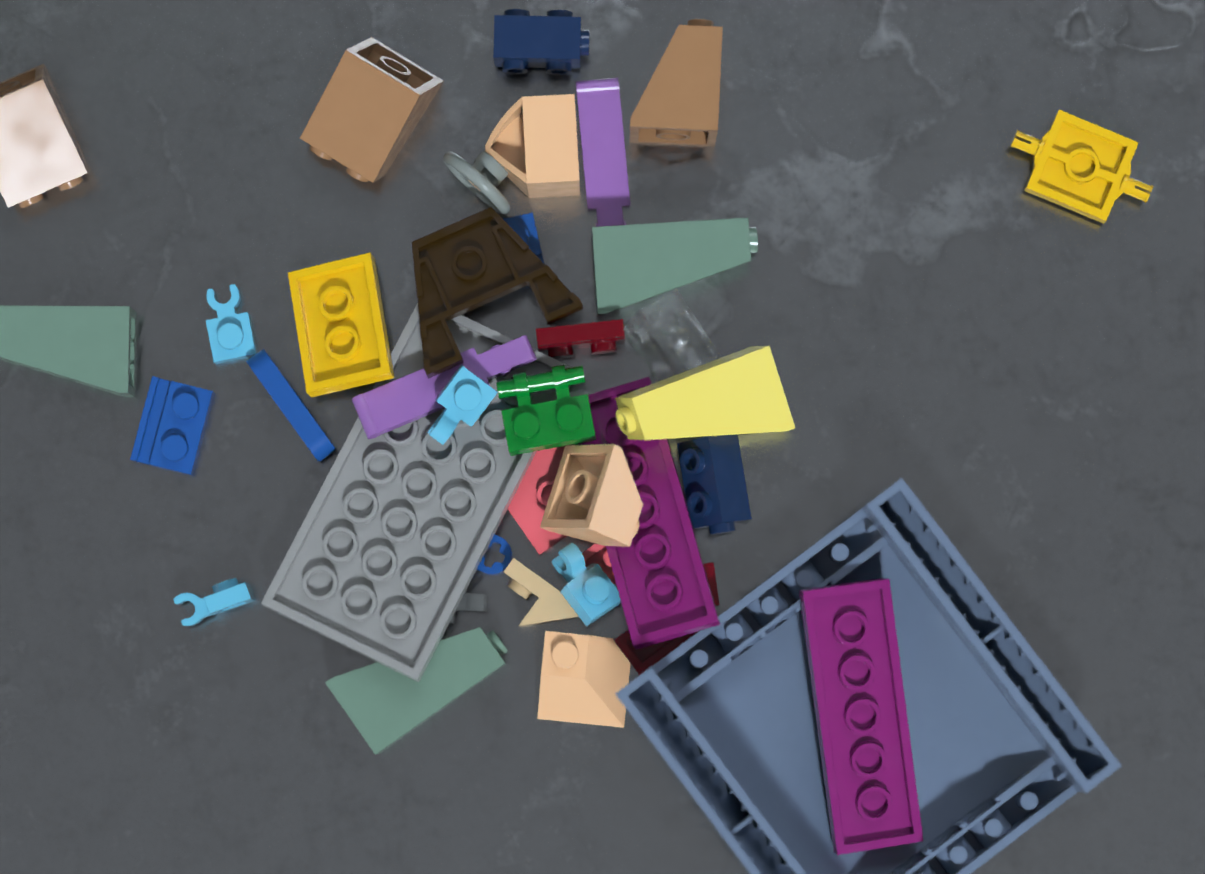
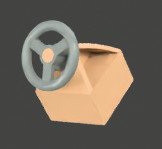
M575 94L521 97L500 119L485 145V151H482L475 158L473 165L450 151L443 155L444 164L475 196L502 215L509 213L510 204L496 187L506 176L528 198L580 196Z

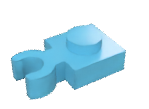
M235 284L230 285L231 299L223 304L217 302L216 293L213 288L207 290L208 304L217 312L218 318L206 320L213 362L215 364L250 358L257 353L250 313L237 314L236 309L241 303V293Z

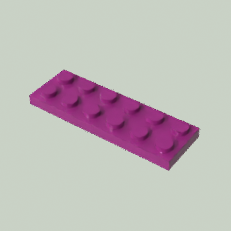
M650 377L589 394L588 398L596 440L578 443V445L615 444L621 447L643 504L639 516V528L632 539L630 547L606 546L633 647L636 650L721 625L668 439L628 440L627 434L621 431L617 423L616 410H618L615 398L651 385Z
M885 577L799 590L833 851L835 854L841 855L922 842L923 833L890 580Z

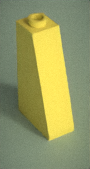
M751 346L615 398L618 410H616L617 423L621 431L627 434L628 440L783 432L795 429L770 346Z

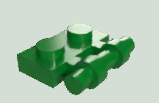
M565 365L551 367V372L529 376L526 375V372L513 374V379L496 382L499 399L517 396L518 407L501 410L510 456L596 440L588 394L571 397L569 391L570 385L586 383L583 366L565 369ZM556 389L557 400L532 404L530 393Z

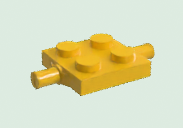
M1060 109L1055 115L1050 130L1041 140L1017 130L1010 147L1034 155L1033 170L1024 191L1103 224L1107 221L1114 201L1122 193L1146 203L1153 189L1152 185L1150 186L1130 177L1131 160L1139 142Z

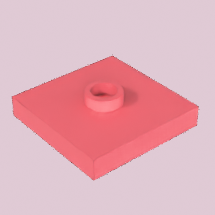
M565 446L536 452L507 509L539 555H542L567 537L566 535L540 528Z

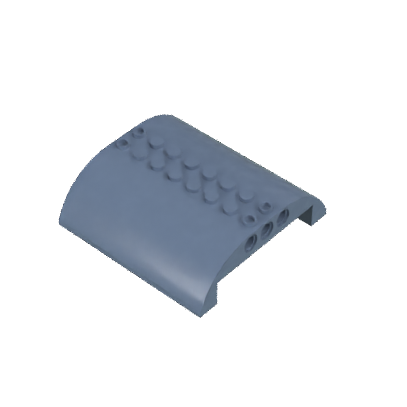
M903 478L718 616L721 625L698 631L616 693V696L750 874H971L1077 792H1089L1122 766ZM886 577L889 578L923 841L837 855L833 851L799 590Z

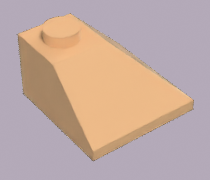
M615 444L566 445L540 528L603 546L630 547L632 539L639 528V516L643 504L622 448Z
M545 631L537 719L624 728L626 708L616 696V693L629 684L631 663L614 642V638Z

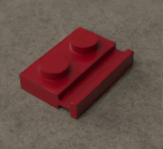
M623 319L536 329L539 352L548 353V356L554 359L573 357V350L591 348V354L613 353L617 351L616 345L625 344Z

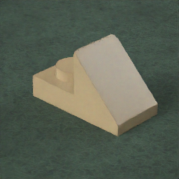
M512 559L504 570V574L511 578L506 586L526 600L529 599L531 594L538 598L518 627L580 618L558 589L516 559Z

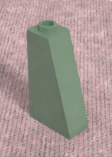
M748 217L592 227L591 240L596 315H606L750 262L751 253H758L756 227H749Z
M0 305V359L120 396L135 397L137 312L130 306Z
M481 627L440 640L420 682L376 662L332 677L325 683L374 754L378 755L507 663L502 655L508 652V650L494 630L486 634Z

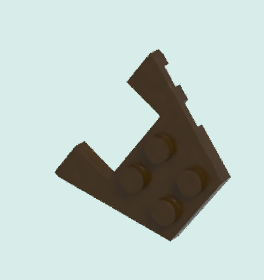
M492 207L412 242L423 362L428 379L464 363L446 322L511 292L529 286L547 325L583 310L581 300L558 279V276L548 265H545L529 249L524 240Z

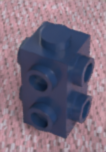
M508 9L504 11V15H494L495 67H503V72L523 74L527 73L528 68L531 67L546 68V73L570 74L572 68L581 69V56H589L590 30H581V17H573V12L550 10L547 12V16H530L528 10Z
M738 434L704 436L677 443L687 508L693 529L709 527L710 535L736 531L735 523L751 520Z

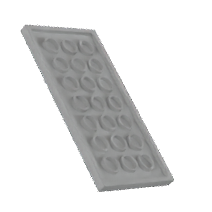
M418 303L391 353L395 378L376 382L373 389L424 368ZM463 315L446 322L460 353L474 347L478 355L490 350L494 345H502L514 340ZM533 349L537 358L536 361L515 369L506 376L501 375L491 379L489 384L498 392L496 382L513 379V374L526 372V375L529 376L551 372V367L565 365V369L572 367ZM555 388L530 393L532 404L557 400ZM497 393L472 427L460 420L444 445L431 437L427 432L444 409L373 439L367 438L358 417L261 604L396 672L420 682L537 452L514 456L509 454L501 410L518 407L517 396L499 399Z

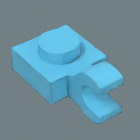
M461 365L435 399L445 409L427 432L431 437L444 445L460 420L472 427L498 392Z
M573 542L558 552L559 556L551 561L557 572L568 582L560 591L586 626L621 603L618 589L602 568L596 564L588 570L583 554Z
M232 578L213 585L214 594L204 598H200L192 593L179 594L173 599L176 605L190 601L195 607V612L191 617L181 620L182 625L194 626L206 617L217 615L255 601L251 585L246 582L239 584L237 578Z

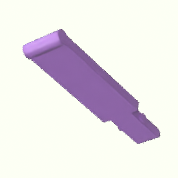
M618 77L576 81L588 211H597L598 223H596V227L626 225V221H623L622 208L630 207L631 205Z
M527 335L502 345H494L490 350L478 355L474 347L463 351L461 356L464 363L429 379L423 368L353 397V405L367 438H376L444 409L445 407L435 399L461 365L490 386L489 380L501 375L506 376L511 371L536 361L537 358Z

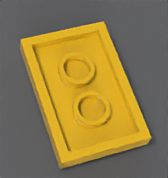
M370 252L288 272L306 393L311 398L395 378L375 258Z

